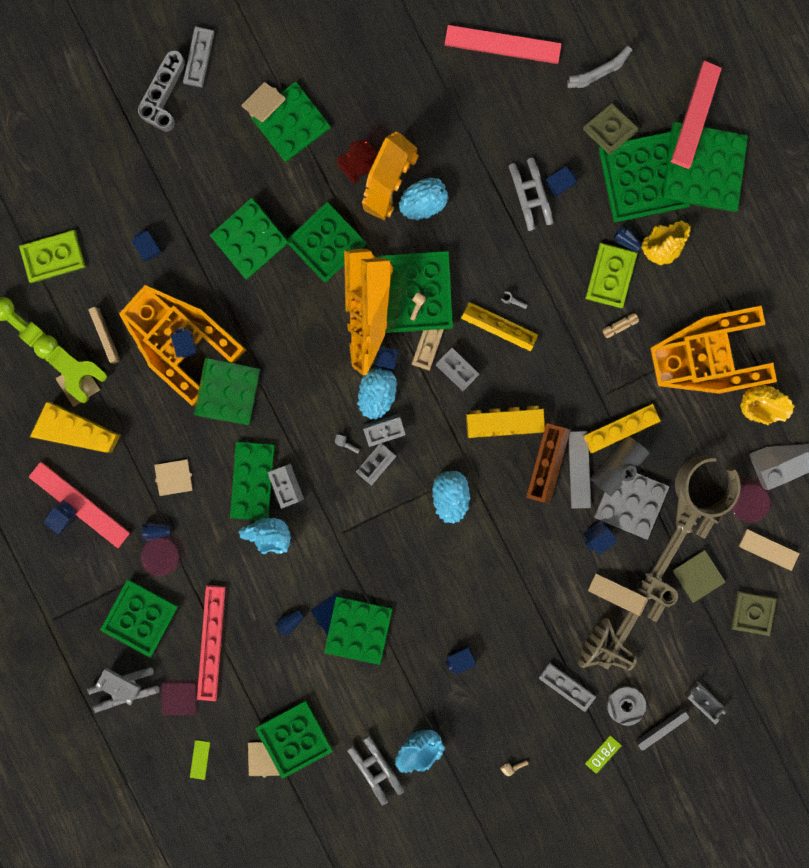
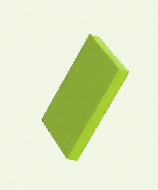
M75 230L19 246L29 283L86 268Z
M600 243L585 299L622 309L637 252Z

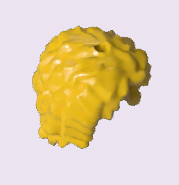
M682 220L675 222L674 225L670 224L669 227L655 226L649 237L644 238L641 246L648 260L658 265L672 263L674 259L680 256L689 237L691 226Z
M760 385L751 387L743 394L740 407L742 413L749 420L769 425L772 422H785L786 419H789L795 405L792 404V400L788 399V395L779 392V389L775 390L772 386Z

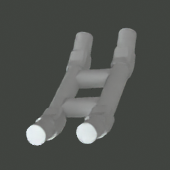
M626 46L617 57L585 74L569 76L567 87L584 88L612 71L620 69L625 60L630 56L629 54L632 52V49Z
M534 158L527 160L533 179L522 182L516 164L509 165L528 231L535 229L530 208L541 205L546 225L554 223ZM536 187L539 198L528 201L524 190Z
M153 669L138 670L123 675V677L135 683L137 679L153 675ZM96 685L87 687L89 695L102 691ZM153 686L139 690L134 700L159 693V687ZM112 696V699L92 707L94 713L125 702Z
M367 734L363 736L362 740L371 751L372 756L363 761L353 745L347 746L346 750L383 806L388 803V800L378 784L379 782L388 777L397 795L404 793V790L379 751V748ZM378 762L383 771L373 777L368 767Z

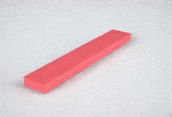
M451 25L447 27L445 46L554 64L559 62L561 43Z
M706 61L701 65L671 162L687 169L691 167L722 69L721 67Z
M40 462L30 474V479L59 502L64 500L78 511L76 515L115 547L120 548L131 534L43 462Z
M206 585L197 700H217L226 586Z

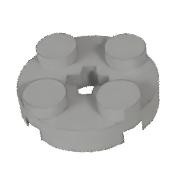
M622 686L609 694L607 710L611 718L617 723L625 726L634 725L642 719L641 717L646 711V701L636 688ZM624 701L632 703L628 711L625 708H621Z

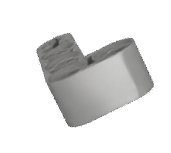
M178 51L167 53L138 107V113L145 122L165 132L171 131L174 128L175 120L170 113L163 110V107L185 68V60ZM172 60H179L178 63H172ZM164 75H171L168 82H162ZM160 91L162 93L159 99H153L155 92ZM151 108L152 114L144 116V111ZM164 117L169 118L167 125H161V120Z

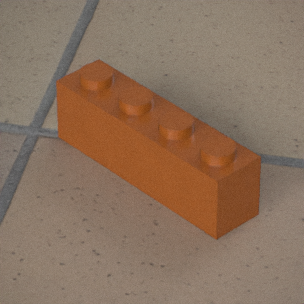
M546 423L526 498L543 503H551L571 429Z

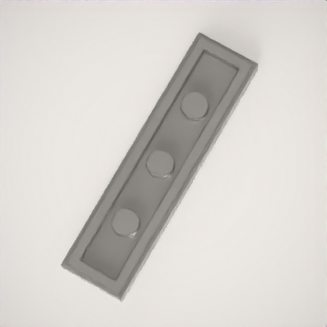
M588 431L570 432L568 438L572 509L591 508L589 449L583 438L584 435L588 434Z

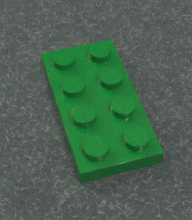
M236 442L230 518L247 520L269 518L272 483L268 472L273 471L275 445Z

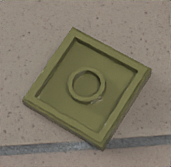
M611 103L583 127V130L611 155L638 132V127Z
M705 550L672 569V572L692 603L725 583Z
M737 591L731 629L770 636L777 598Z

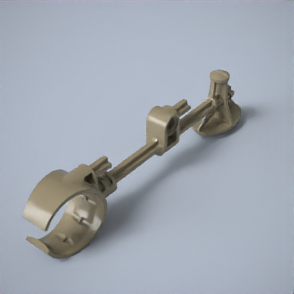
M710 455L693 457L679 469L675 479V491L678 496L676 530L653 570L649 573L646 572V579L642 580V586L637 588L638 594L656 600L647 615L648 618L655 622L658 621L666 606L670 608V606L677 602V591L669 584L663 582L662 576L686 534L692 533L693 525H697V518L704 516L695 534L705 539L714 522L717 524L720 522L723 515L735 506L740 495V479L736 470L725 466L729 484L723 498L716 504L705 508L693 505L688 492L689 480L693 472L700 465L716 461V458ZM666 591H669L668 596L666 598H663V594ZM628 611L616 634H614L610 620L603 618L590 632L579 656V667L585 668L598 664L605 669H609L610 666L614 665L628 671L632 670L637 663V656L623 647V643L639 616ZM610 630L613 639L611 640L609 646H606L608 632ZM620 648L629 654L630 657L627 658L619 654ZM605 652L600 660L591 662L599 654ZM614 658H618L626 662V664L622 665L613 662Z

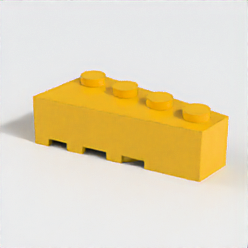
M46 402L30 437L110 453L113 452L120 435L52 402Z
M528 406L525 411H520L519 407L508 408V412H501L500 409H489V413L481 414V410L470 411V414L466 415L467 438L542 433L545 430L544 409H539V406Z

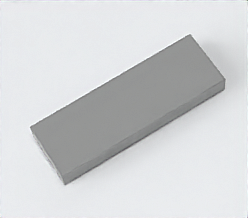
M195 26L183 80L184 84L203 88L214 30Z
M550 662L538 677L584 712L596 698L593 693Z
M680 709L635 742L641 750H645L688 720L689 716L683 709Z

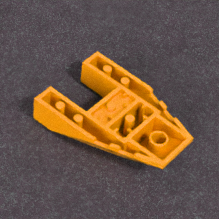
M397 131L385 138L368 174L366 187L369 189L366 188L364 192L366 198L362 201L365 212L384 221L387 217L390 218L394 211L392 194L394 190L398 191L402 180L399 178L402 172L406 173L411 164H416L419 157L416 154L417 148Z
M368 249L344 250L346 311H350V323H347V327L351 333V343H349L352 367L360 374L367 375L387 329L386 319L390 275L393 273V267L390 260L374 258L372 251Z
M146 285L119 313L138 345L137 347L147 361L148 366L192 406H196L200 384L179 366L184 358H177L170 335L175 334V330L186 327V330L193 332L196 345L204 338L233 364L247 350L201 309Z
M762 306L704 317L651 347L658 386L724 393L777 382L773 363L735 370L727 334L765 325Z

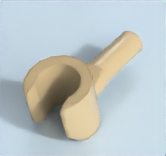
M417 293L412 299L416 306L411 315V320H415L420 307L426 301L425 296L421 293Z
M525 760L513 767L506 763L501 767V770L506 776H511L517 769L528 765V762Z

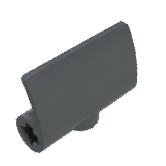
M626 437L594 472L590 480L612 497L622 486V480L631 481L636 476L637 469L635 466H639L650 453L634 439Z

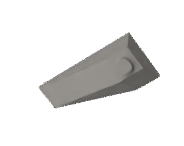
M809 444L769 446L749 453L764 490H770L809 473Z

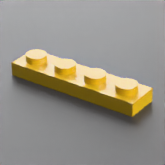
M471 302L468 303L461 318L529 351L532 350L538 334Z
M651 404L584 435L583 438L590 453H594L660 422V418L654 405Z

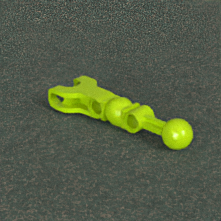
M0 297V321L7 320L20 332L18 336L30 347L34 348L36 355L46 359L65 377L67 392L81 403H85L88 400V396L81 389L82 380L86 376H93L103 382L108 378L107 375L93 362L76 361L58 345L54 337L46 335L34 323L30 322L28 324L14 312V304L10 299Z

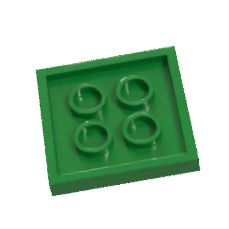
M296 82L280 93L285 97L284 102L263 123L254 116L251 117L285 163L331 129L330 125Z
M254 198L248 200L210 234V237L246 280L290 243Z
M328 202L288 238L290 242L288 245L325 284L345 266L344 250L363 249L367 245Z
M205 358L194 415L249 425L260 369Z
M128 579L100 631L151 658L179 606Z
M336 596L324 653L380 665L392 608Z
M306 700L255 727L282 779L333 752Z

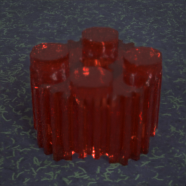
M355 140L349 146V152L346 155L342 154L336 160L338 167L354 184L360 181V176L369 174L378 155V152L367 140H361L360 142Z

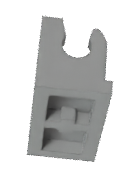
M453 348L436 364L462 391L479 375Z
M399 413L363 424V430L369 447L406 435Z
M380 443L356 472L372 486L395 459L396 455Z
M291 464L268 472L281 508L304 500Z
M104 669L96 685L97 688L130 706L141 688L140 685L110 669Z
M698 681L684 694L715 725L719 722L718 717L726 713L725 707Z

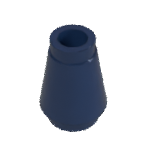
M621 226L613 237L616 243L635 252L642 246V242L628 227Z
M152 522L142 524L143 539H148L149 541L170 536L169 524Z
M296 610L277 619L278 622L275 625L281 634L285 636L286 634L289 635L304 618Z

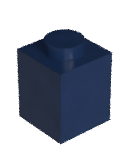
M565 166L547 178L545 182L554 196L558 197L577 183L575 180L577 176L572 169H568Z
M140 231L131 240L145 262L163 253L149 231Z
M186 327L175 330V334L170 335L177 358H184L198 353L191 330H186Z
M379 347L375 366L395 370L398 350Z
M62 500L52 509L44 524L59 535L70 525L78 511L72 505Z
M599 521L583 534L587 540L584 542L591 552L595 550L598 555L617 542L616 538L602 521Z
M468 645L448 654V660L445 661L449 671H454L455 675L476 666Z

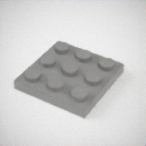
M636 473V476L631 481L622 480V486L612 497L605 492L603 493L593 518L648 540L669 486Z

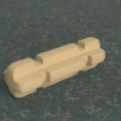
M633 313L627 316L628 318L625 317L612 324L611 327L604 328L602 330L604 336L609 338L614 333L617 334L630 327V325L638 323V316Z

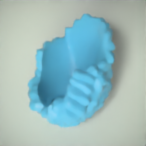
M426 178L415 182L407 190H404L398 204L403 216L418 221L423 218L428 219L442 211L449 197L448 192L445 190V184L441 183L439 178Z
M381 367L370 368L368 374L364 375L361 379L357 405L360 406L359 410L363 416H367L370 419H378V417L382 418L386 411L390 410L391 404L395 401V392L397 391V379L390 370Z
M447 471L438 474L434 479L432 488L433 504L437 509L435 513L439 514V517L445 523L454 524L463 519L466 511L469 509L468 502L471 498L468 481L458 471Z
M262 518L239 530L240 538L250 540V542L254 541L258 551H261L262 554L270 551L282 554L287 552L290 546V531L287 524L280 519Z
M433 730L415 731L407 737L401 750L398 751L395 765L401 773H407L408 771L412 773L414 769L417 771L429 770L435 760H439L443 755L445 746L442 744L441 737Z

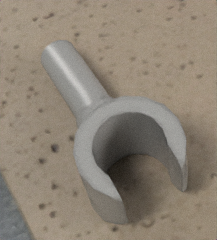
M504 292L510 296V299L508 301L501 299L503 303H512L524 309L527 308V304L513 298L510 292Z
M336 435V445L348 448L357 454L359 453L360 449L345 443L346 436Z

